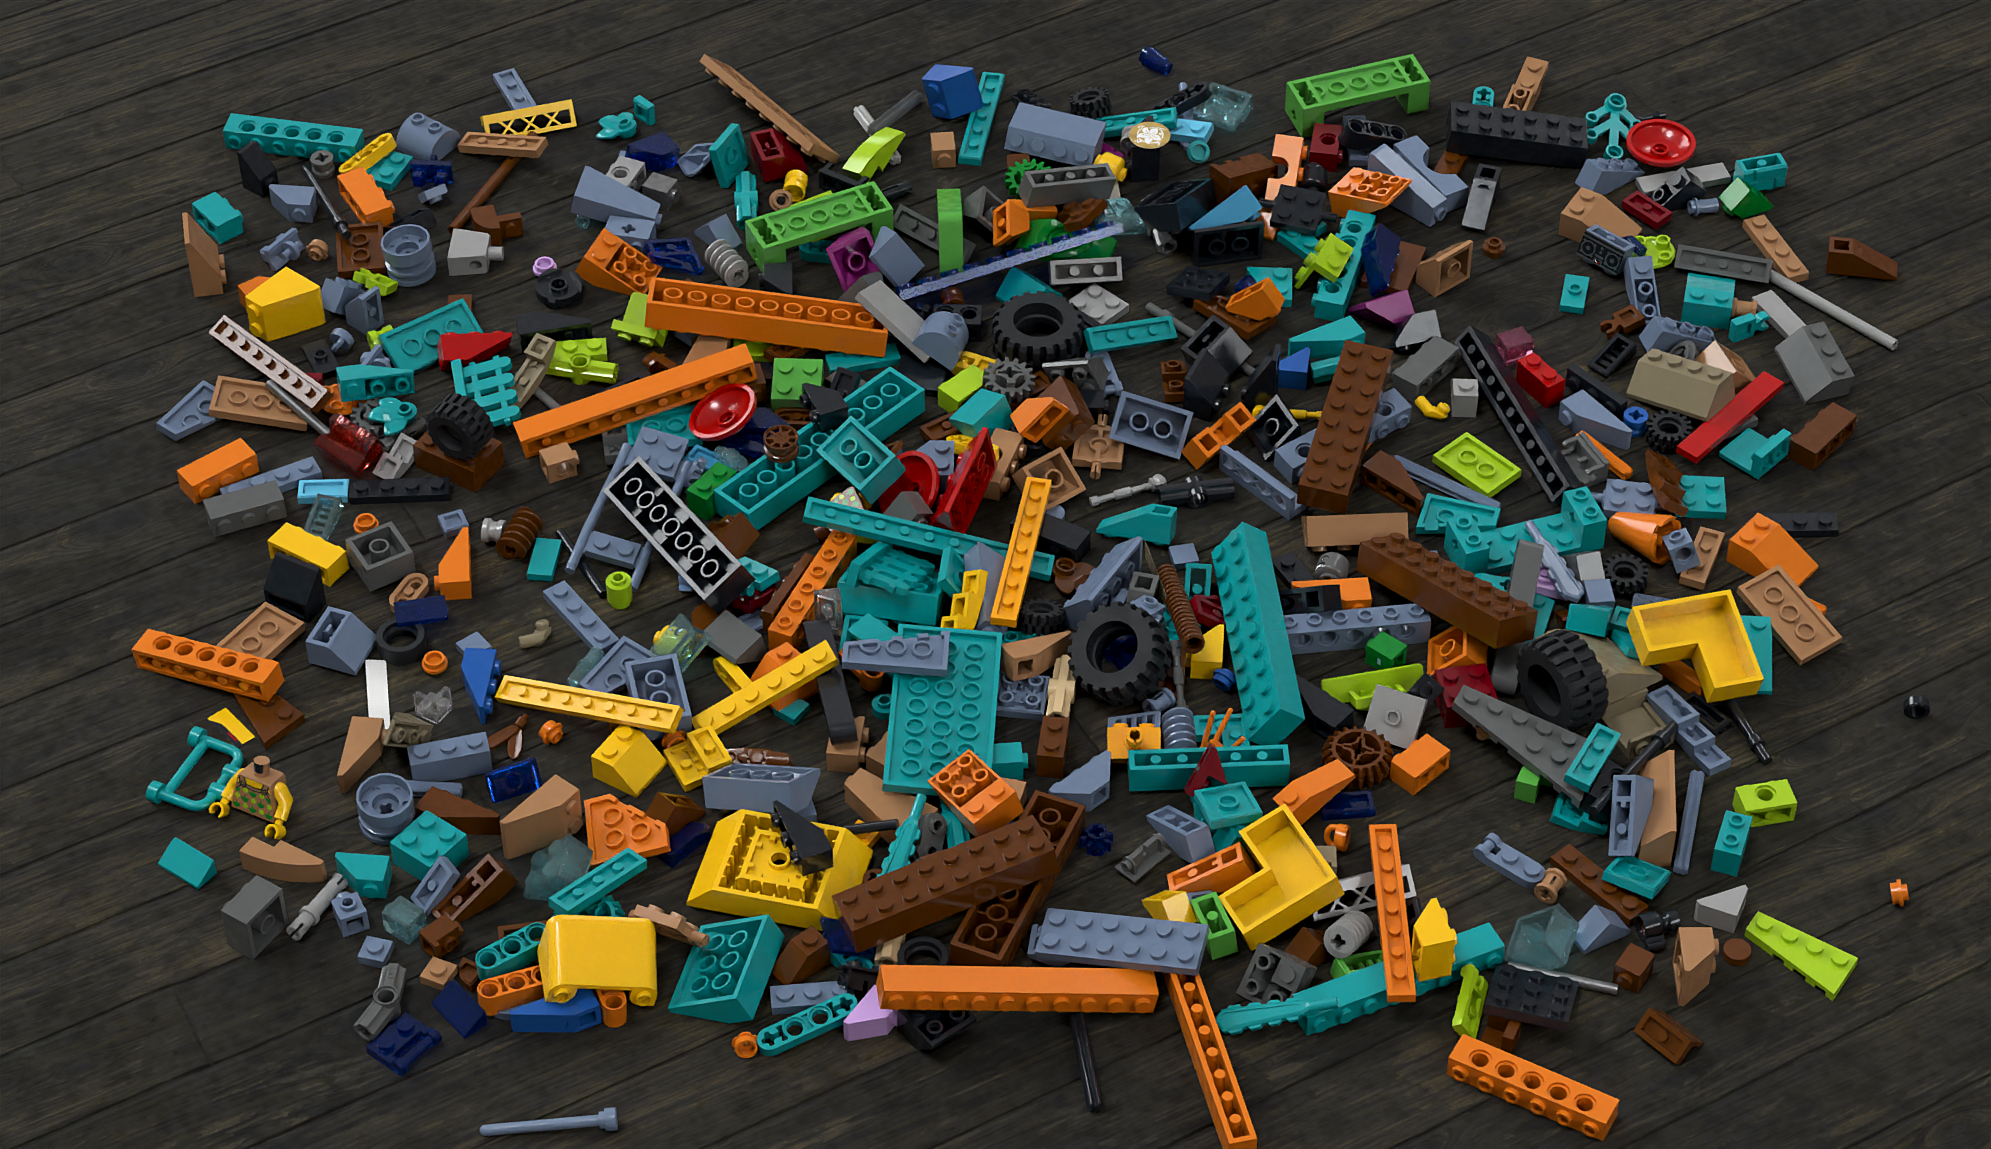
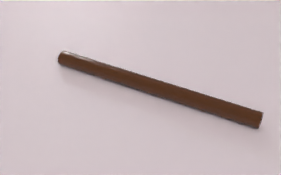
M530 131L526 136H538V134ZM507 157L448 226L447 230L450 234L453 233L454 228L462 229L471 219L470 208L481 207L523 157Z

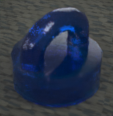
M1247 275L1234 286L1233 291L1238 293L1252 286L1257 281L1252 275Z

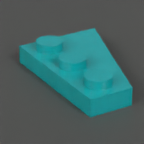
M1427 493L1415 534L1445 533L1447 519L1471 514L1480 532L1496 529L1501 508Z

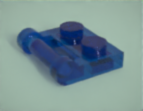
M405 1012L366 1046L367 1054L402 1076L409 1070L408 1066L432 1045L436 1046L442 1041V1036L436 1029L427 1027ZM420 1038H422V1040H421L420 1042H418V1043H417L410 1051H408L402 1058H399V1057H400L404 1052H406L414 1043H416Z

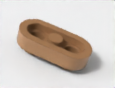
M421 573L407 575L389 597L391 611L398 615L411 613L429 591L427 577Z

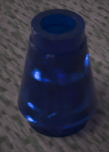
M1146 46L1139 56L1142 66L1164 75L1169 74L1173 67V64L1155 47Z

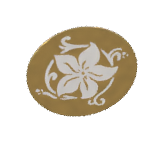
M1142 122L1131 128L1129 138L1133 144L1141 148L1154 149L1164 146L1170 140V131L1160 123Z

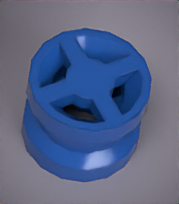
M1640 407L1627 408L1623 415V423L1632 430L1631 437L1643 436L1647 429L1648 413Z

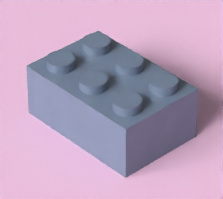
M677 654L625 662V677L629 697L680 706L684 712L676 730H682L685 734L691 732L692 715ZM637 727V730L643 732L650 741L663 739L666 733Z

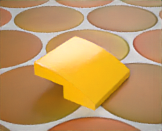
M711 724L686 733L687 741L663 750L664 758L667 760L685 792L702 785L703 776L732 763V758Z

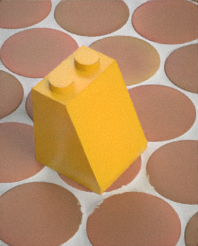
M288 267L283 268L245 296L246 311L250 324L249 329L254 336L260 337L266 342L292 335L326 322L320 286Z

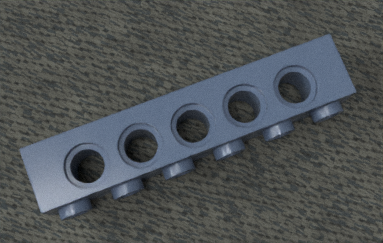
M1395 388L1383 393L1368 444L1379 438L1386 437L1390 432L1403 428L1410 422L1412 406ZM1316 429L1275 449L1274 466L1291 485L1301 478Z
M1417 604L1283 615L1292 655L1365 648L1367 642L1371 638H1375L1382 631L1404 644L1427 643L1430 638L1431 618L1429 611Z

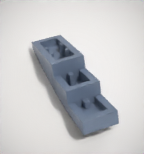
M1666 685L1646 694V699L1665 724H1668L1670 721L1678 724L1679 728L1675 732L1674 739L1709 777L1731 767V758L1715 745V736L1699 722L1700 714L1671 687Z

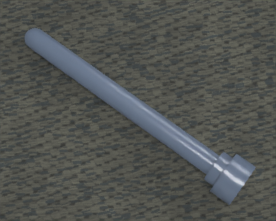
M616 1107L604 1108V1111H600L599 1115L486 1124L480 1127V1134L483 1136L594 1126H600V1129L605 1128L606 1131L618 1130Z

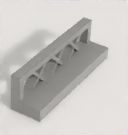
M1401 864L1402 877H1405L1408 892L1404 893L1405 899L1417 896L1410 865ZM1373 871L1339 879L1343 891L1350 890L1358 895L1353 906L1347 907L1339 901L1341 898L1339 897L1332 902L1327 912L1318 914V911L1313 913L1311 915L1312 921L1377 906L1376 900H1372L1365 895L1369 886L1374 884ZM1363 887L1361 892H1359L1355 888ZM1362 898L1367 901L1365 903L1359 904ZM1336 905L1341 907V909L1334 910Z

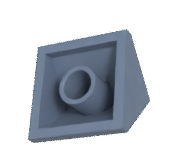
M886 226L881 227L869 258L893 286L899 290L925 265L896 232Z

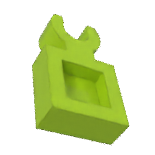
M360 268V272H354L353 281L366 284L365 287L368 289L375 286L379 287L380 296H386L397 290L398 282L379 273L372 274L364 268Z

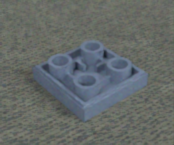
M999 671L996 716L1043 720L1050 676L1038 675L1032 678L1012 681L1004 672Z

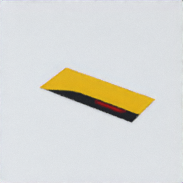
M227 708L207 718L236 747L255 737Z

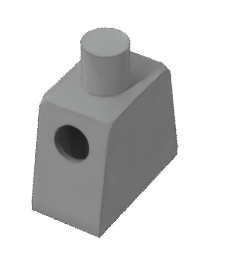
M453 229L447 256L449 276L486 273L489 269L490 260L503 261L504 247L491 246V237L488 233Z

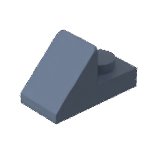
M438 857L410 897L423 915L431 914V911L453 890L452 886L460 876V873L447 857Z

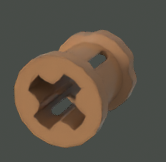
M1733 297L1730 318L1734 319L1749 313L1755 316L1757 300L1748 302L1740 301Z
M1548 868L1544 872L1542 882L1535 886L1534 894L1544 903H1554L1557 899L1558 891L1567 884L1568 879L1561 870Z

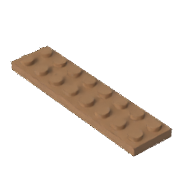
M706 54L703 55L700 62L706 66L705 71L713 77L718 76L720 84L729 89L731 87L733 89L732 93L738 98L746 99L745 104L755 111L759 110V116L768 122L772 121L774 123L773 127L783 134L786 132L788 134L786 138L789 141L802 146L800 148L801 151L811 157L814 154L817 159L824 163L826 160L833 163L837 162L840 155L734 68Z

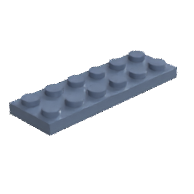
M1048 908L1035 949L1036 959L1198 976L1209 935L1208 924Z

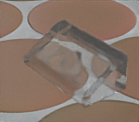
M840 589L815 590V619L828 617L832 633L842 636L843 616Z

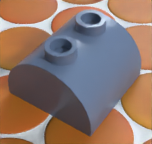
M414 113L404 121L399 129L396 140L397 150L413 156V158L429 166H433L457 147L461 141V136L452 128L422 113Z
M946 311L935 312L923 322L912 344L952 371L968 343L969 332L964 319L959 314Z

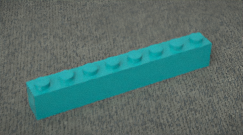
M1488 922L1456 934L1458 943L1454 945L1455 963H1452L1451 975L1419 982L1413 969L1416 996L1462 979L1460 971L1467 964H1473L1479 972L1493 969L1497 964H1502L1505 945L1491 924ZM1383 961L1292 995V998L1296 997L1298 1000L1306 1001L1338 997L1339 1008L1311 1012L1297 1021L1306 1036L1316 1032H1323L1332 1026L1347 1023L1359 1016L1372 1014L1378 1009L1400 1003L1387 1002Z

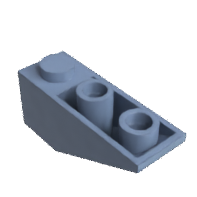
M1603 158L1587 159L1575 183L1585 189L1606 195L1644 175L1645 172L1638 167L1636 161L1629 158L1625 160L1616 158L1611 160Z
M1652 256L1628 257L1623 267L1626 291L1630 303L1645 317V325H1647L1654 315L1661 317Z
M1655 315L1639 336L1647 352L1653 348L1669 353L1682 341H1692L1698 346L1697 351L1706 349L1716 340L1713 331L1706 326L1700 327L1689 322L1675 321L1669 317L1663 318Z

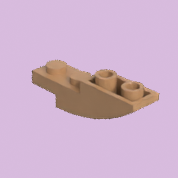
M1527 56L1516 84L1512 85L1503 108L1531 111L1541 92V84L1549 68V62Z

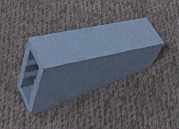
M1383 144L1370 153L1367 170L1412 179V183L1390 203L1391 206L1429 227L1443 220L1447 212V198L1388 145Z
M585 166L574 194L571 208L572 213L606 223L610 215L655 221L657 228H659L662 214H659L660 203L589 166Z
M980 541L964 554L965 571L979 569L988 571L984 598L974 630L1001 632L1003 636L1007 633L1008 627L990 624V617L1006 558Z

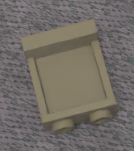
M1646 687L1609 704L1605 714L1598 721L1600 724L1621 733L1617 746L1628 760L1637 757L1651 742L1652 736L1658 730H1663L1667 726L1647 702L1646 694H1648V689ZM1675 733L1670 737V742L1665 747L1674 743Z

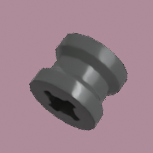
M325 150L314 152L310 157V161L316 178L327 179L333 176L335 166L332 153Z

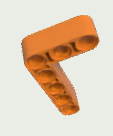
M540 966L529 967L481 981L477 987L480 1012L484 1015L493 1016L497 1015L499 1011L542 999L544 991ZM591 989L600 1004L603 1023L612 1028L622 1026L627 1020V1001L624 991Z

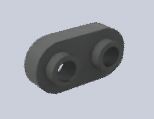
M926 813L921 816L919 820L921 835L914 844L916 847L915 855L913 856L914 860L929 855V849H931V854L942 850L947 824L941 814Z

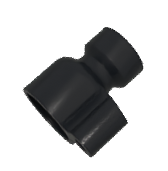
M1676 910L1665 911L1662 915L1651 911L1637 914L1635 917V928L1641 941H1644L1645 949L1651 953L1665 949L1664 931L1668 933L1676 932L1680 927V918Z

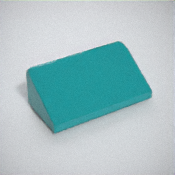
M176 837L170 842L158 862V866L197 890L217 873L213 859Z

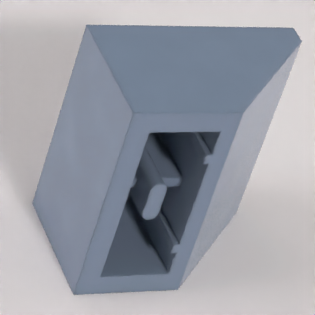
M328 606L305 643L309 663L356 675L377 641L376 634L352 612Z

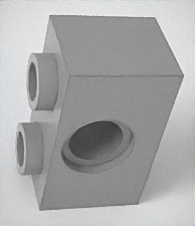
M620 156L610 166L606 176L638 192L647 180L645 162Z

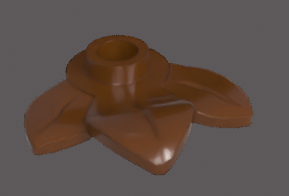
M1060 558L1053 564L1052 574L1056 577L1054 584L1060 592L1070 595L1073 591L1076 592L1080 584H1084L1095 567L1085 562L1075 563L1069 558Z

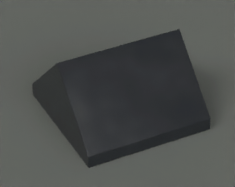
M1277 394L1255 417L1256 421L1246 431L1261 455L1268 462L1274 460L1275 449L1301 436L1300 424Z

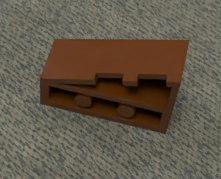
M1259 152L1239 157V160L1234 162L1226 160L1223 165L1211 164L1209 178H1213L1217 204H1221L1245 185L1257 197L1267 189L1268 178L1278 179V165Z

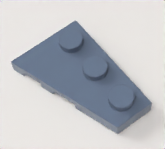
M204 380L200 382L156 423L157 430L177 441L223 419L209 416V407L215 387Z
M623 636L579 683L578 688L617 694L627 688L625 662L657 657L658 655Z

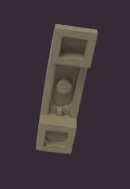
M536 333L524 351L527 359L514 377L515 384L506 389H514L518 395L517 402L508 406L515 405L521 409L536 391L553 358L557 344L555 340ZM502 407L497 408V409H493V410L486 411V413H487V412L494 411V410L501 409Z

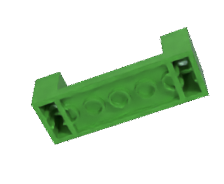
M1410 54L1289 81L1286 84L1285 111L1300 136L1303 138L1313 136L1315 123L1324 124V112L1396 96L1407 114L1427 110L1430 79L1414 55Z
M872 181L745 220L746 249L763 273V263L786 262V249L861 226L869 230L875 243L881 227L886 226L894 231L893 208L876 183Z

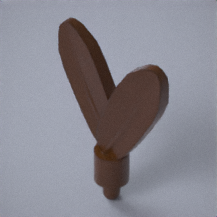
M523 714L522 717L519 716L513 725L487 738L489 749H495L508 741L507 749L510 759H518L523 745L522 729L527 724L526 719L528 715Z

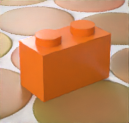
M1425 734L1419 740H1414L1409 748L1401 754L1398 753L1392 758L1389 779L1414 796L1449 768L1451 750L1430 735Z

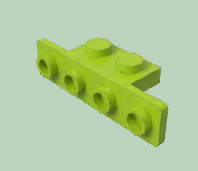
M1418 663L1323 679L1321 687L1322 690L1340 702H1350L1360 711H1369L1377 684L1406 693L1423 675V666Z

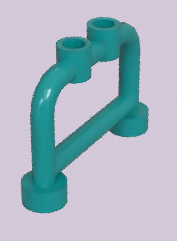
M194 726L187 739L188 745L194 747V750L167 785L156 780L149 784L146 791V800L156 804L163 800L195 812L208 809L216 800L221 801L223 798L221 794L227 783L241 769L244 761L243 753L234 745L207 736L208 732L206 729ZM208 747L233 757L232 762L223 767L217 782L211 783L204 799L194 801L174 793Z

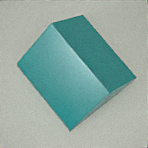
M1012 266L996 293V299L1004 303L1007 300L1010 301L1013 296H1022L1025 292L1037 293V291H1044L1045 294L1055 293L1060 298L1063 294L1032 274Z
M982 388L948 419L963 435L972 438L983 427L988 428L991 438L995 428L1009 430L1013 423L1010 417L1012 410L1006 396Z

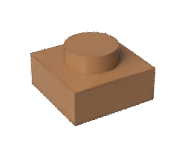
M433 956L419 976L420 983L445 992L457 975L458 966Z

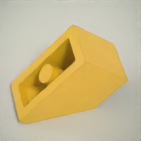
M1219 624L1203 634L1205 646L1202 651L1196 654L1186 652V668H1191L1190 678L1212 679L1214 677L1213 672L1216 669L1222 670L1224 625Z
M1164 890L1142 900L1144 907L1153 919L1189 923L1197 922L1186 891Z

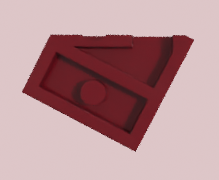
M1195 595L1190 600V604L1197 622L1211 628L1219 624L1224 625V634L1227 635L1223 607L1218 596Z

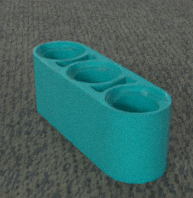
M540 922L531 923L478 951L475 962L479 979L483 981L488 978L511 973L538 960L537 949L540 941L533 940L541 939L545 924ZM517 951L515 954H509V952ZM486 964H494V965H492V966H490V967H485V966H484V965H486Z

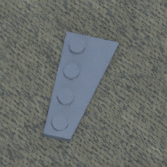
M941 631L940 635L935 636L922 633L917 634V638L902 639V636L891 637L888 641H879L876 638L844 642L841 669L947 677L950 631Z

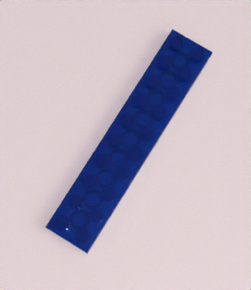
M1113 220L1105 221L1094 225L1095 230H1092L1091 227L1079 229L1072 232V237L1069 234L1051 238L1050 244L1047 243V240L1028 245L1029 250L1027 251L1024 247L1006 252L1007 257L1003 258L1002 254L984 259L985 264L982 265L980 261L962 266L963 271L960 272L956 268L941 272V277L937 279L935 275L917 280L918 285L915 286L913 282L896 286L894 293L900 299L906 300L1124 232L1122 223L1114 224Z

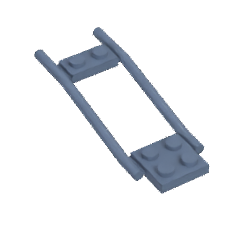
M642 426L634 447L628 443L622 444L617 459L574 546L565 568L567 573L574 574L583 553L587 557L632 570L635 568L631 583L632 592H637L655 547L649 540H647L644 547H641V544L596 531L592 532L609 498L603 492V489L621 473L623 467L627 468L640 456L663 481L674 483L672 491L679 497L683 490L685 479L693 464L688 460L683 461L689 446V439Z

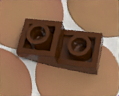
M1169 360L1167 362H1160L1165 403L1184 402V378L1187 375L1184 361Z

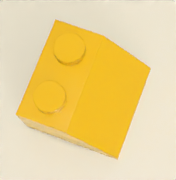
M621 724L591 755L594 778L635 798L642 793L667 765V760L643 732L631 726Z

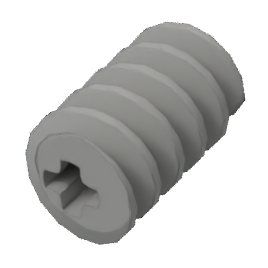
M718 239L706 249L703 256L704 261L711 266L728 287L738 288L745 284L749 277L747 262L743 260L726 240Z
M1358 910L1349 911L1340 917L1325 931L1323 940L1327 951L1337 958L1350 956L1369 939L1373 930L1370 918Z

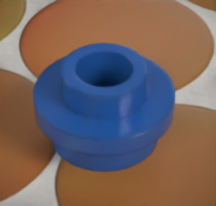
M1223 668L1222 670L1216 669L1213 672L1212 682L1220 690L1228 692L1237 685L1235 675L1230 670Z

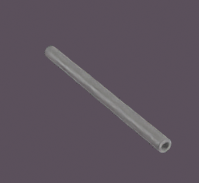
M1771 270L1769 282L1891 351L1897 347V339L1778 272Z

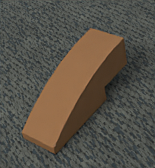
M252 837L239 850L242 868L261 876L289 882L305 883L325 882L327 879L324 860L282 840L273 847Z

